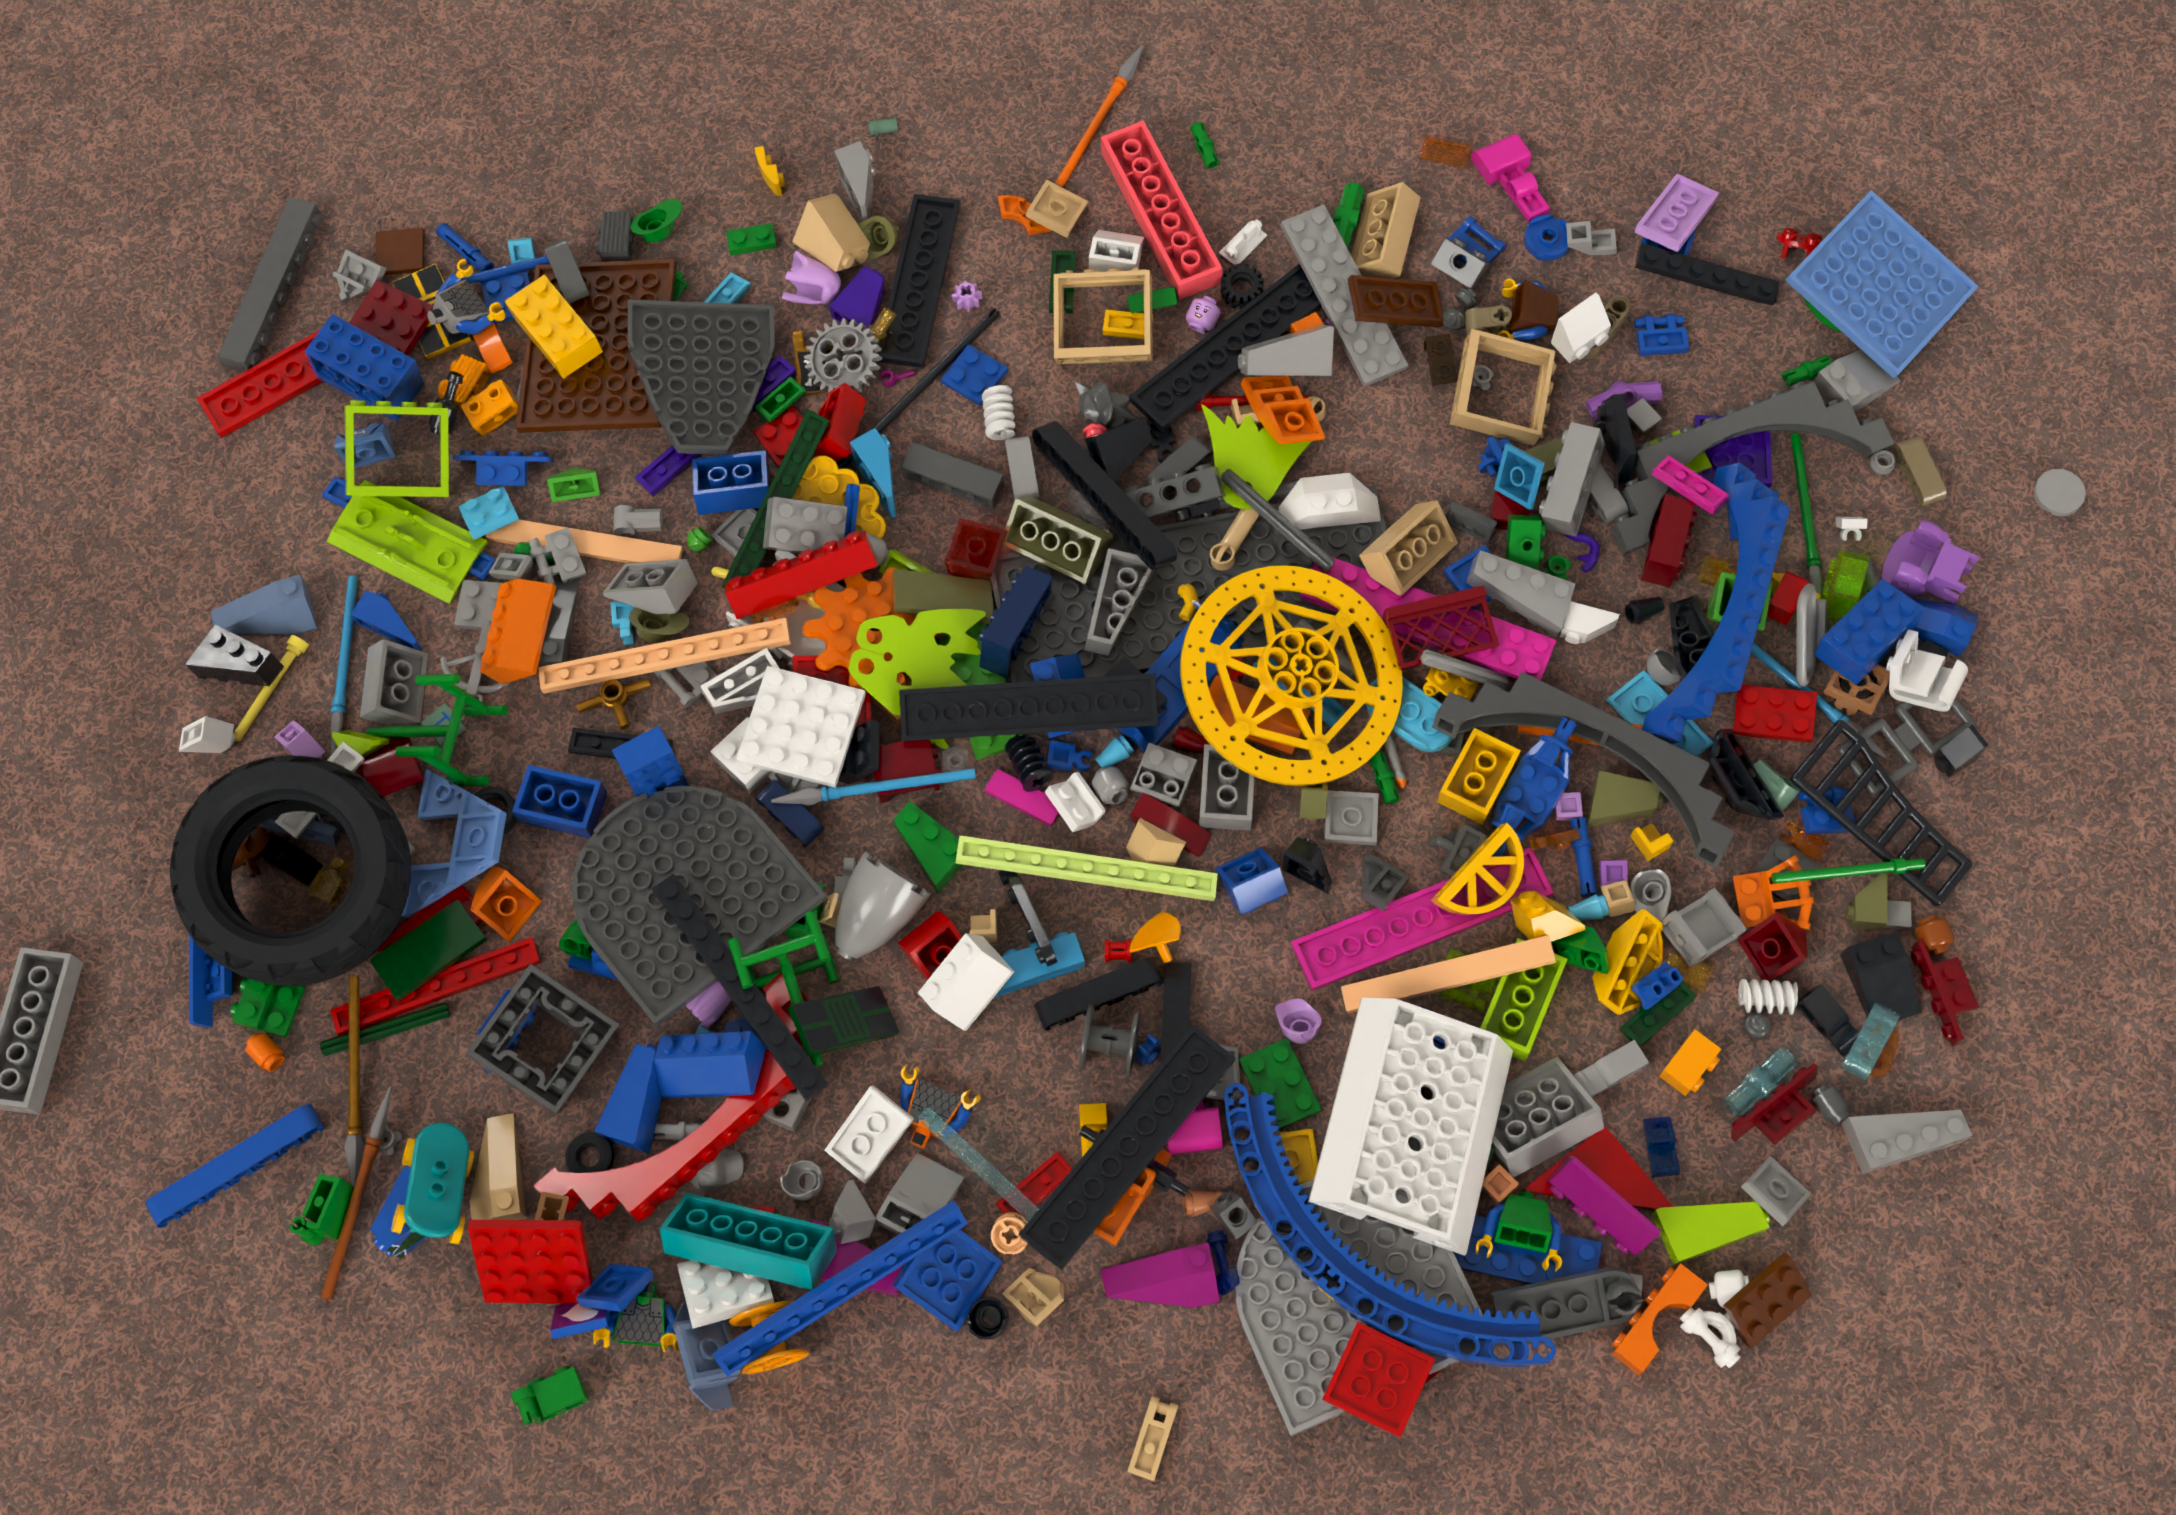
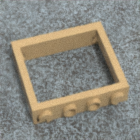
M1135 267L1131 271L1111 268L1108 269V272L1087 269L1084 270V273H1074L1073 271L1066 270V273L1054 274V359L1056 364L1153 361L1152 276L1150 270ZM1144 285V345L1064 348V288Z
M1471 329L1464 341L1450 425L1500 438H1508L1519 443L1535 445L1539 438H1543L1546 424H1543L1550 409V403H1547V398L1551 395L1554 385L1550 380L1557 366L1554 361L1555 350ZM1477 350L1540 366L1530 428L1467 412Z

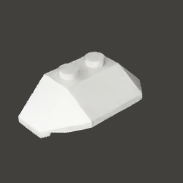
M1351 473L1300 478L1278 509L1282 515L1300 530L1381 520L1377 496Z

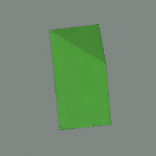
M576 467L547 478L552 502L601 495L595 470Z

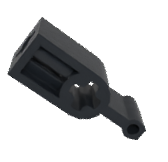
M1822 984L1813 987L1797 1001V1008L1822 1036L1833 1044L1842 1057L1847 1056L1864 1041L1863 1036L1849 1022L1846 1012Z

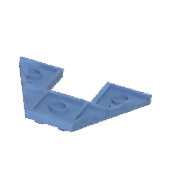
M428 769L425 771V780L423 782L417 818L423 821L448 818L458 819L450 862L411 866L409 895L401 914L404 918H409L499 862L507 815L506 812Z

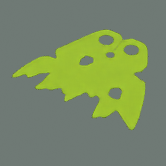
M973 609L923 611L917 614L910 626L907 625L902 617L897 615L868 619L860 624L856 641L862 649L852 653L848 668L849 673L859 685L893 715L899 716V690L967 686L965 682L950 670V666L955 663L951 655L954 653L981 654L977 647L978 642L967 635L966 631L986 616V613ZM877 628L881 631V642L871 644L867 640L866 634L869 629ZM937 633H947L950 635V641L946 646L937 645L934 639ZM886 652L891 653L892 660L886 661L884 654ZM864 658L870 659L874 664L873 672L867 675L861 673L858 669L859 661ZM905 672L911 678L912 685L903 686L896 681L897 674ZM944 739L930 740V743H935L940 748H949Z

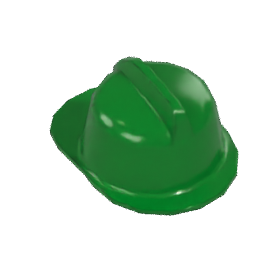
M669 199L657 204L648 211L637 215L630 224L631 231L641 235L646 243L659 242L666 239L673 229V221L681 214L682 203L677 199Z

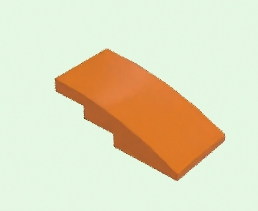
M1266 375L1242 379L1241 386L1257 418L1279 445L1324 440V432L1309 398L1303 399L1299 387L1292 386L1288 375Z

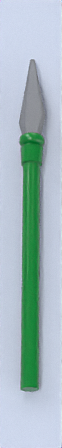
M1794 433L1790 438L1807 550L1806 567L1809 570L1810 583L1815 586L1816 593L1821 594L1820 599H1822L1823 577L1820 571L1822 564L1816 547L1801 436L1799 433Z

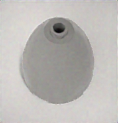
M867 851L864 852L851 874L837 915L835 945L839 948L837 953L848 960L852 957L858 959L869 954L892 939L914 918L931 895L924 888L921 892L917 890V883L880 859L877 862L873 861L874 855Z

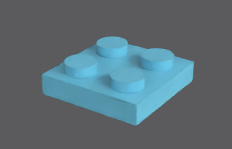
M504 486L492 489L488 493L475 499H470L458 506L474 540L519 520Z

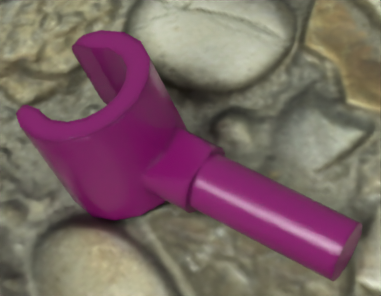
M884 370L880 373L882 379L891 377L889 380L883 381L885 387H892L900 379L915 376V372L911 370L893 374L890 370Z

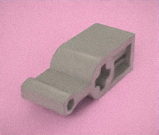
M1633 1040L1573 1076L1587 1093L1593 1097L1647 1067L1649 1061L1636 1041Z

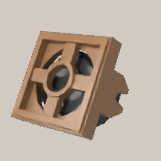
M1877 664L1857 685L1837 671H1834L1823 693L1833 697L1836 708L1839 711L1842 708L1846 709L1847 715L1856 714L1857 711H1863L1872 715L1889 682L1890 671Z

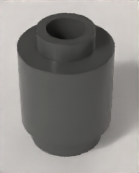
M1825 1083L1813 1091L1815 1097L1812 1098V1101L1827 1121L1830 1120L1833 1125L1851 1114L1848 1108L1850 1105L1835 1084L1829 1087Z

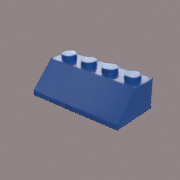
M752 1031L661 1036L654 1057L660 1096L666 1099L754 1095L767 1048Z

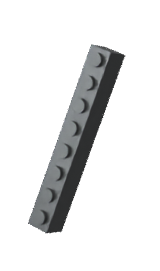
M289 197L218 354V358L225 367L244 372L260 363L262 348L268 345L270 330L272 326H276L278 323L279 310L281 306H285L288 298L287 292L290 286H294L296 282V272L299 266H303L305 262L307 247L312 246L316 227H320L323 217L316 203Z

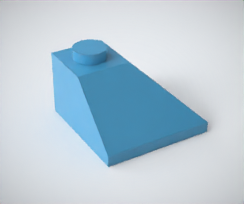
M1506 443L1494 490L1529 510L1533 509L1545 463L1510 443Z

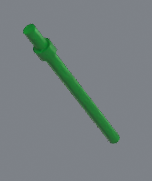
M1894 858L1890 862L1772 873L1771 880L1773 884L1887 872L1904 874L1907 870L1924 869L1925 861L1923 858L1911 860Z

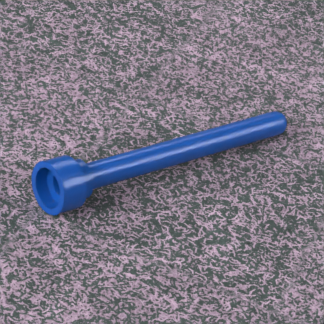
M546 255L473 273L470 277H462L461 280L466 279L469 284L534 269L536 265L550 264Z

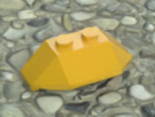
M1645 909L1638 911L1613 932L1606 947L1609 972L1605 974L1595 971L1592 977L1598 1000L1617 1015L1642 1005L1639 996L1631 989V986L1660 965L1663 960V940L1661 935L1663 923Z

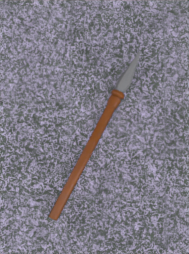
M391 1086L388 1088L374 1119L370 1137L366 1138V1143L368 1144L364 1148V1157L320 1296L324 1299L331 1300L371 1168L379 1151L378 1146L382 1145V1140L380 1139L386 1126L392 1092Z

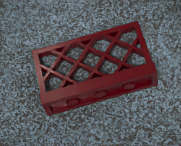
M1485 586L1386 608L1383 613V619L1389 630L1399 670L1424 665L1419 658L1430 640L1443 647L1440 654L1452 658L1498 647L1499 643L1485 598L1487 595ZM1481 605L1483 617L1480 622L1466 615L1470 607ZM1465 608H1466V610H1465L1464 613L1461 612V611H1459V610H1461V609H1465ZM1453 612L1461 617L1455 628L1442 621L1446 613ZM1442 614L1439 619L1435 617L1436 615ZM1429 618L1436 622L1431 633L1417 626L1421 619ZM1463 619L1477 626L1471 637L1457 630ZM1417 620L1415 625L1411 623V621ZM1403 623L1412 628L1406 640L1396 634L1394 625ZM1439 625L1452 632L1446 643L1433 636ZM1481 628L1489 633L1491 642L1481 644L1473 638L1478 629ZM1414 630L1428 638L1422 649L1409 642ZM1454 634L1468 641L1464 649L1457 650L1448 645ZM1399 642L1403 643L1401 649L1399 646ZM1405 646L1419 653L1414 661L1404 663L1401 652Z

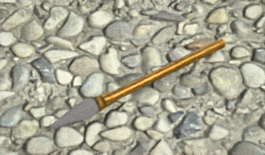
M349 976V1116L347 1120V1128L349 1129L346 1131L348 1137L344 1148L352 1186H355L365 1146L361 1137L363 1131L360 1128L362 1127L360 1116V976Z

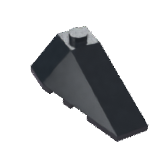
M1693 596L1669 604L1675 668L1682 680L1695 666L1715 634Z

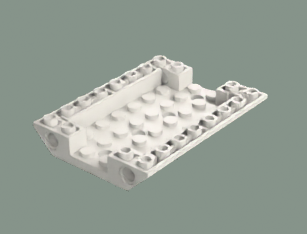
M1362 997L1308 1202L1360 1220L1366 1215L1414 1231L1413 1238L1465 1256L1513 1050L1495 1033L1399 999ZM1433 1037L1442 1038L1445 1048H1436L1433 1044ZM1421 1087L1431 1089L1433 1093L1432 1100H1427L1421 1095ZM1409 1138H1416L1420 1142L1419 1151H1413L1409 1147ZM1401 1189L1406 1192L1408 1196L1407 1203H1400L1396 1199V1190Z

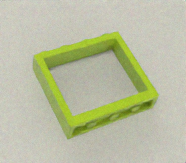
M350 400V405H344L345 495L449 497L448 408H442V403H427V407H417V402H401V407H392L389 401H376V406H366V401ZM354 413L440 415V487L354 485Z

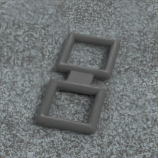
M1956 697L1951 709L1963 724L1934 744L1908 712V710L1916 705L1902 702L1895 707L1896 714L1903 721V724L1893 730L1884 718H1878L1858 732L1866 740L1880 730L1905 762L1904 765L1889 774L1894 784L1918 767L1917 760L1910 753V750L1920 744L1929 756H1935L1940 748L1972 724L1974 727L1976 726L1975 721ZM1848 739L1837 747V752L1841 757L1853 744L1851 740ZM1856 758L1848 765L1857 778L1864 772L1863 767ZM1871 779L1865 786V789L1871 796H1878L1884 789V786L1880 781L1875 784Z

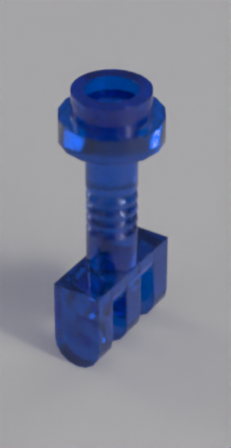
M1217 1230L1207 1235L1206 1243H1209L1210 1248H1214L1220 1274L1216 1276L1219 1294L1224 1296L1238 1286L1240 1280L1237 1268L1230 1267L1224 1245L1228 1243V1237L1224 1234L1223 1230Z

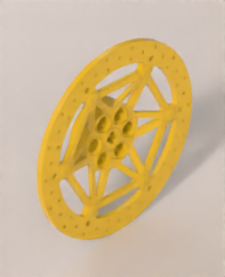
M1268 566L1242 573L1218 587L1204 601L1191 620L1182 645L1180 659L1182 690L1189 712L1199 731L1222 757L1242 771L1259 779L1282 785L1309 786L1342 778L1361 767L1378 752L1390 735L1397 720L1402 700V670H1399L1389 630L1375 609L1361 595L1343 582L1327 574L1297 566ZM1273 591L1305 593L1328 602L1339 611L1334 616L1278 601ZM1255 597L1258 606L1221 645L1211 643L1210 639L1225 614L1242 601ZM1279 610L1325 622L1327 625L1316 631L1307 628H1293ZM1259 615H1262L1268 643L1266 647L1230 649V646ZM1272 616L1284 629V631L1275 635ZM1351 624H1355L1370 648L1376 667L1377 687L1370 686L1367 683L1348 629ZM1332 631V635L1329 641L1323 637L1325 634ZM1339 636L1342 637L1358 683L1339 670V662L1334 650ZM1285 641H1290L1294 649L1289 648ZM1310 647L1315 648L1318 651V655H1314L1310 651ZM1246 656L1259 657L1257 668L1240 662L1238 660H1235L1233 658ZM1269 658L1275 659L1278 666L1272 665ZM1206 662L1213 663L1217 667L1235 719V723L1231 727L1222 719L1211 698L1206 677ZM1226 666L1259 680L1260 686L1244 714L1241 712ZM1298 666L1301 670L1298 671L1295 667ZM1318 671L1324 672L1327 679L1321 678ZM1338 679L1352 690L1335 689L1333 687ZM1277 682H1282L1286 686V690L1280 689ZM1302 688L1307 689L1311 697L1304 695ZM1264 694L1274 701L1275 704L1252 718ZM1324 697L1354 700L1353 705L1323 735L1322 699ZM1364 704L1373 706L1374 709L1370 719L1358 737L1345 748L1331 754L1327 745L1329 741ZM1286 707L1291 709L1306 740L1261 729L1257 725ZM1314 707V734L1302 709ZM1251 735L1309 750L1311 760L1278 758L1255 749L1245 742V738Z

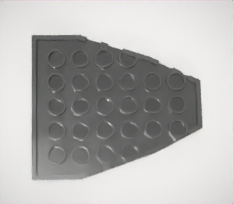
M628 299V348L651 408L677 453L727 455L752 412L774 353V305Z

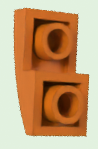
M494 323L480 333L473 335L491 374L504 370L507 366L513 364L509 351L504 345Z

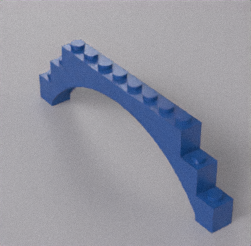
M1741 463L1717 468L1713 480L1715 486L1729 494L1727 502L1734 514L1739 535L1738 568L1726 611L1710 643L1695 666L1664 701L1654 710L1646 713L1642 727L1643 731L1651 733L1670 744L1681 743L1687 720L1710 717L1717 693L1741 689L1790 512V507L1775 496H1772L1773 491L1755 479L1756 474Z

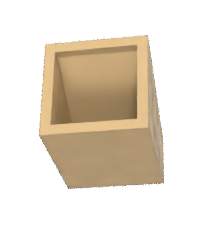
M837 194L823 196L807 202L792 241L835 272L864 263L868 257L867 251L870 246V242Z

